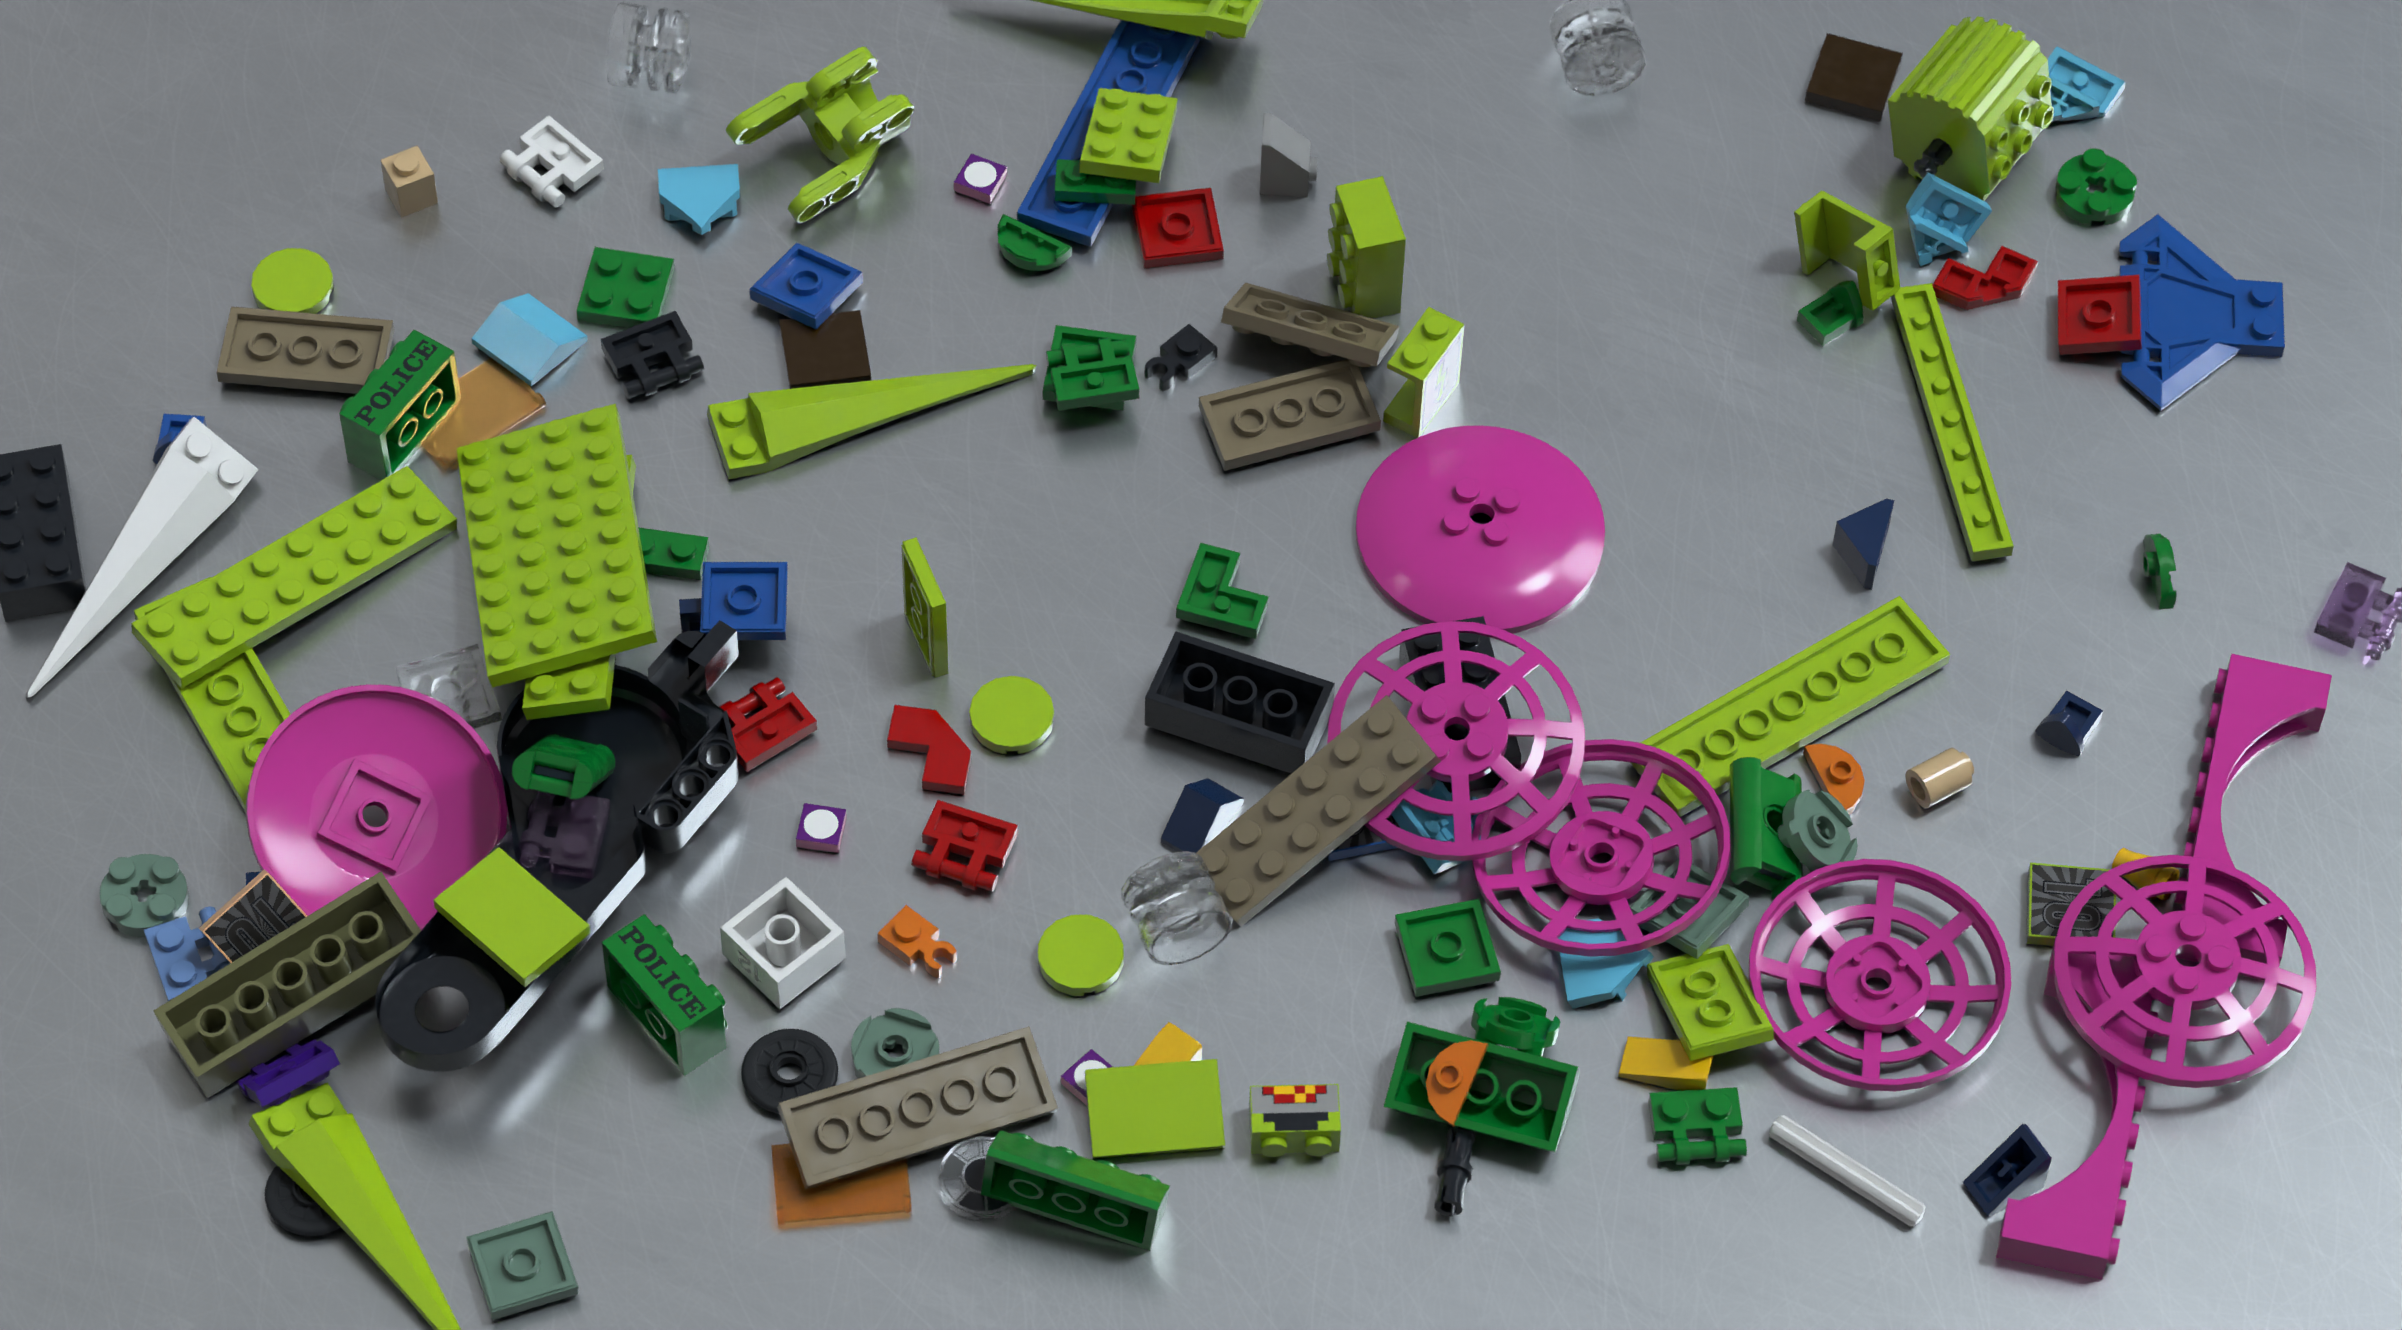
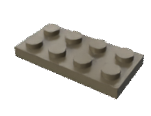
M1246 282L1226 304L1221 323L1232 325V328L1237 332L1244 334L1256 332L1270 336L1271 340L1278 344L1292 345L1295 343L1309 347L1310 351L1317 355H1337L1348 358L1351 364L1359 367H1377L1396 342L1399 330L1398 325Z
M231 306L216 371L218 382L357 394L365 385L369 374L374 369H379L389 358L394 335L393 320Z
M1348 359L1199 397V409L1224 471L1380 431L1381 428L1380 417L1359 367L1351 364Z

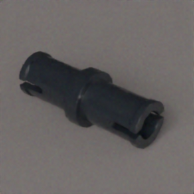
M1453 1127L1447 1131L1444 1159L1438 1163L1437 1168L1440 1182L1434 1208L1440 1214L1447 1216L1454 1215V1206L1457 1215L1462 1212L1466 1183L1471 1180L1473 1172L1470 1158L1475 1134L1471 1130L1456 1127V1134Z

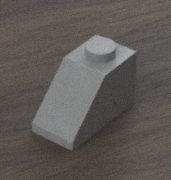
M1264 113L1260 194L1308 197V181L1317 180L1318 157H1310L1311 141L1271 113Z

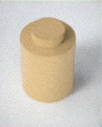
M1949 748L1907 770L1905 775L1906 783L1916 802L1924 808H1929L1969 787L1972 784L1974 766L1966 753L1959 752L1955 748Z

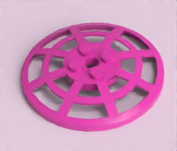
M1446 621L1424 624L1402 631L1379 643L1363 656L1345 677L1335 696L1329 717L1327 744L1341 733V719L1347 698L1356 681L1365 672L1383 684L1378 690L1371 707L1386 695L1390 697L1393 691L1411 703L1412 706L1406 719L1441 760L1440 763L1426 774L1440 781L1451 783L1452 801L1432 798L1413 789L1423 778L1421 777L1365 824L1370 831L1389 844L1414 855L1436 860L1469 861L1490 858L1514 850L1535 838L1554 822L1568 804L1578 784L1584 762L1585 728L1581 708L1575 693L1560 669L1541 650L1523 638L1500 628L1475 622ZM1441 633L1443 651L1418 657L1401 666L1397 671L1377 660L1383 653L1401 643L1425 635ZM1459 633H1473L1495 638L1517 647L1525 654L1511 666H1508L1504 662L1486 654L1460 650ZM1461 662L1480 665L1500 675L1483 689L1474 684L1462 682ZM1444 663L1445 683L1436 685L1425 692L1407 679L1410 675L1423 668ZM1538 665L1543 666L1549 672L1561 690L1569 709L1571 722L1545 719L1544 710L1538 696L1524 679ZM1514 686L1525 699L1532 719H1507L1506 713L1498 700ZM1460 724L1468 730L1469 734L1462 740H1452L1446 736L1444 731L1450 725ZM1508 736L1534 737L1530 756L1521 771L1517 770L1503 757L1507 748ZM1547 738L1572 740V752L1567 772L1558 790L1548 800L1531 783L1543 761ZM1491 771L1496 773L1507 784L1504 788L1489 796L1470 800L1469 782L1479 779ZM1517 795L1536 812L1528 821L1506 833L1472 841L1471 815L1496 809L1511 801ZM1402 800L1426 812L1453 816L1454 842L1438 841L1417 836L1395 826L1387 819Z
M1616 739L1585 740L1584 762L1615 760L1646 766L1636 788L1612 783L1583 786L1581 777H1579L1578 784L1566 805H1572L1576 818L1566 823L1557 834L1544 829L1532 839V841L1550 849L1551 868L1526 872L1525 855L1530 841L1512 850L1513 874L1488 876L1486 858L1472 860L1477 886L1485 902L1500 921L1519 936L1541 947L1564 954L1595 957L1616 956L1644 950L1665 942L1697 920L1717 897L1726 878L1731 857L1730 827L1725 809L1715 790L1698 771L1682 759L1659 748L1638 742ZM1572 743L1545 751L1543 761L1531 782L1556 769H1560L1562 778H1564L1572 752ZM1527 761L1523 762L1517 770L1521 771ZM1662 773L1676 779L1688 788L1703 804L1708 814L1684 825L1682 819L1668 804L1652 795ZM1500 780L1489 795L1504 788L1507 784ZM1613 798L1626 800L1628 803L1622 814L1610 811L1592 812L1589 800ZM1505 803L1496 809L1478 814L1472 834V841L1479 840V838L1480 840L1489 838L1490 830L1495 820L1514 829L1528 821L1536 812L1533 811L1528 818H1525L1505 806L1507 804ZM1647 808L1658 815L1671 831L1651 839L1644 827L1638 823L1644 809ZM1715 829L1718 841V861L1710 886L1687 882L1692 866L1691 840ZM1678 847L1679 865L1675 878L1653 873L1654 855ZM1600 853H1608L1613 856L1606 863H1596L1591 860L1594 855ZM1556 883L1569 898L1561 909L1556 911L1541 900L1533 890V887ZM1643 887L1665 893L1653 905L1634 915L1627 902V899L1637 894ZM1519 889L1522 897L1544 918L1550 920V922L1541 932L1522 924L1503 908L1493 891ZM1677 897L1699 900L1694 907L1678 920L1661 930L1643 936L1638 925L1661 914ZM1585 904L1610 905L1616 920L1588 921L1580 920L1576 917ZM1567 928L1593 933L1621 930L1626 941L1587 944L1564 941L1558 938Z
M2181 855L2145 857L2123 863L2101 874L2085 886L2069 905L2060 922L2053 949V978L2057 996L2067 1018L2079 1035L2098 1054L2119 1068L2143 1079L2169 1086L2190 1088L2223 1086L2245 1080L2266 1070L2283 1057L2300 1037L2310 1017L2316 993V964L2311 944L2301 923L2289 907L2267 886L2250 875L2224 863L2200 857ZM2167 867L2188 869L2187 881L2160 882L2145 886L2139 890L2134 889L2121 878L2124 875L2146 869ZM2206 872L2220 875L2243 885L2268 904L2252 910L2233 895L2216 887L2205 885ZM2105 886L2121 899L2106 915L2099 929L2098 937H2070L2073 924L2082 907L2100 888ZM2168 893H2186L2185 911H2173L2162 914L2147 899ZM2204 896L2227 905L2241 916L2223 925L2216 919L2202 914ZM2130 909L2147 923L2138 939L2111 937L2119 920ZM2282 917L2291 929L2301 950L2304 962V976L2279 968L2276 944L2265 925L2266 923ZM2254 930L2263 946L2266 964L2242 958L2236 938ZM2182 953L2191 954L2198 960L2199 964L2194 967L2183 966L2177 961L2176 956ZM2068 954H2095L2098 978L2109 999L2090 1014L2081 1004L2072 984L2068 966ZM2109 954L2134 956L2133 963L2137 978L2122 989L2112 972ZM2239 974L2264 981L2258 997L2245 1010L2231 993ZM2277 985L2301 993L2300 1004L2291 1022L2279 1037L2270 1044H2267L2253 1022L2269 1006L2276 992ZM2149 993L2159 1002L2173 1007L2171 1023L2148 1014L2134 1002ZM2216 1004L2219 1005L2229 1019L2213 1025L2189 1026L2191 1010L2205 1009ZM2122 1012L2128 1019L2140 1027L2159 1036L2169 1038L2165 1063L2152 1060L2129 1050L2110 1037L2101 1027ZM2238 1032L2252 1055L2242 1060L2223 1065L2205 1067L2183 1066L2187 1041H2212Z
M1859 859L1838 862L1816 869L1794 881L1774 899L1763 913L1754 933L1748 961L1751 990L1755 1000L1759 1003L1761 1009L1764 1010L1774 1029V1039L1778 1045L1798 1063L1816 1074L1842 1085L1869 1091H1903L1923 1088L1944 1081L1966 1069L1985 1052L1997 1036L2007 1012L2011 992V966L2005 943L1995 923L1981 905L1961 887L1941 875L1916 865L1893 860ZM1863 879L1878 880L1875 904L1848 906L1825 915L1811 896L1812 893L1822 888L1841 882ZM1895 882L1929 892L1951 905L1959 913L1944 927L1939 929L1935 924L1922 916L1893 906ZM1796 904L1811 926L1804 931L1796 942L1790 954L1788 964L1764 957L1765 945L1773 928L1784 914ZM1874 919L1872 935L1856 937L1848 942L1835 929L1836 926L1850 921ZM1891 921L1913 928L1926 936L1928 940L1914 949L1907 943L1890 937ZM1971 926L1980 935L1990 954L1995 972L1996 984L1969 986L1965 962L1953 941ZM1818 938H1821L1833 953L1826 972L1801 967L1807 951ZM1940 952L1945 956L1952 970L1955 986L1931 985L1930 973L1926 963ZM1761 973L1786 981L1790 1004L1801 1025L1783 1033L1775 1023L1766 1006L1761 986ZM1872 977L1882 978L1888 983L1889 987L1882 991L1873 990L1867 985L1866 981ZM1800 984L1825 989V995L1831 1008L1812 1018L1803 1002ZM1927 1002L1954 1003L1948 1019L1936 1033L1919 1019ZM1994 1002L1993 1013L1985 1032L1970 1051L1963 1055L1946 1042L1960 1025L1966 1012L1967 1003ZM1844 1021L1848 1025L1864 1031L1863 1049L1842 1043L1826 1031ZM1905 1029L1920 1043L1904 1050L1881 1052L1883 1033ZM1815 1038L1822 1045L1837 1054L1862 1061V1076L1845 1073L1825 1065L1803 1052L1798 1046ZM1930 1052L1948 1065L1943 1069L1922 1076L1880 1079V1064L1907 1062Z

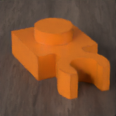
M907 905L877 933L878 942L909 966L918 958L924 962L925 970L933 977L939 978L942 975V966L934 961L936 958L945 957L952 963L957 960V951L952 944L946 941H937L939 939V929Z

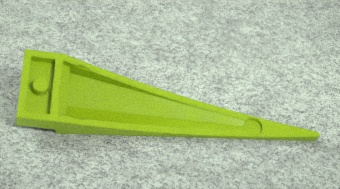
M1030 0L1212 40L1214 32H1217L1219 36L1226 39H1237L1239 37L1245 39L1262 9L1263 0Z
M1028 364L748 393V398L708 405L707 417L728 479L770 472L838 441L897 418L967 394L1031 376L1035 373L1036 365Z
M328 1082L251 1115L248 1124L270 1159L318 1203L362 1248L434 1330H461L353 1114L346 1112Z

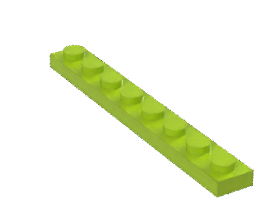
M1928 283L1900 287L1901 289L1891 296V301L1971 561L2012 556L2014 545L1933 285Z

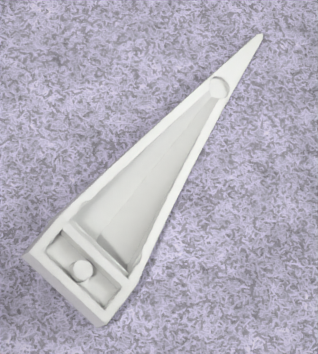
M192 417L164 451L93 580L28 688L26 698L33 697L235 501L259 470L195 417Z

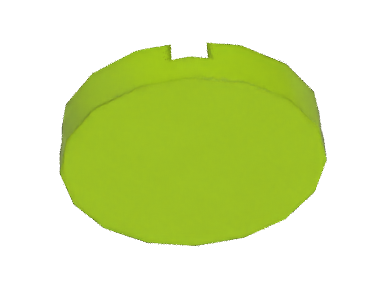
M286 248L271 253L259 262L252 275L251 287L257 306L260 309L316 314L328 304L329 296L334 287V281L328 262L318 253L304 248Z
M1018 676L995 678L981 686L972 698L969 711L972 732L983 746L994 752L1007 754V751H1018V754L1029 752L1042 745L1052 731L1054 719L1052 699L1041 685L1029 678Z
M1089 914L1070 915L1056 920L1044 931L1038 943V964L1045 981L1057 991L1071 996H1084V993L1095 991L1096 994L1106 990L1118 979L1124 966V945L1117 930L1107 921Z

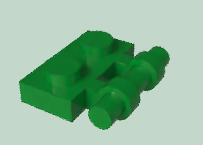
M1111 338L1098 339L1097 344L1075 347L1074 343L1061 345V349L1046 351L1048 367L1064 365L1051 368V381L1058 411L1139 399V385L1132 356L1115 358L1129 355L1127 339L1111 341ZM1100 360V361H1096V362H1089V363L1079 364L1080 362Z
M1737 1087L1654 1092L1649 1094L1648 1102L1654 1140H1672V1143L1656 1145L1658 1162L1675 1161V1165L1690 1164V1160L1709 1158H1714L1715 1162H1729L1730 1157L1747 1155L1745 1138L1728 1139L1727 1136L1742 1134L1743 1123ZM1711 1136V1141L1689 1142L1688 1138Z

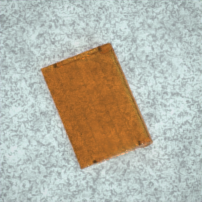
M490 358L458 379L461 400L452 408L426 440L423 439L421 441L422 446L447 470L458 462L456 448L500 436L545 407L546 401L539 392L535 393L527 383Z
M790 1144L771 1145L778 1225L792 1222L905 1212V1214L912 1213L907 1159L805 1190Z

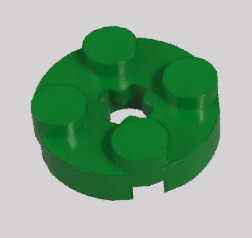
M2088 149L2083 155L2069 159L2060 168L2055 187L2057 192L2056 200L2060 209L2068 217L2079 223L2091 225L2092 220H2105L2104 225L2113 224L2123 219L2130 212L2135 197L2137 178L2121 161L2106 155L2100 149ZM2089 185L2100 186L2103 188L2104 193L2098 190L2093 193L2089 192Z
M1499 997L1498 1005L1486 1006L1487 998L1477 1001L1474 1005L1471 1026L1476 1031L1474 1037L1476 1040L1517 1048L1518 1051L1540 1057L1543 1055L1544 1048L1553 1046L1557 1041L1560 1020L1556 1015L1553 1021L1546 1018L1547 1009L1541 1005L1511 997Z

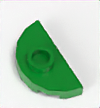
M1005 214L1002 215L998 223V247L1004 257L1015 266L1031 271L1049 270L1062 265L1072 256L1071 246Z
M2161 534L2145 535L2143 539L2145 549L2143 553L2144 574L2146 577L2151 576L2159 610L2172 609L2176 603L2177 590L2173 591L2171 575L2169 574L2170 571H2176L2170 541L2166 537L2163 538Z

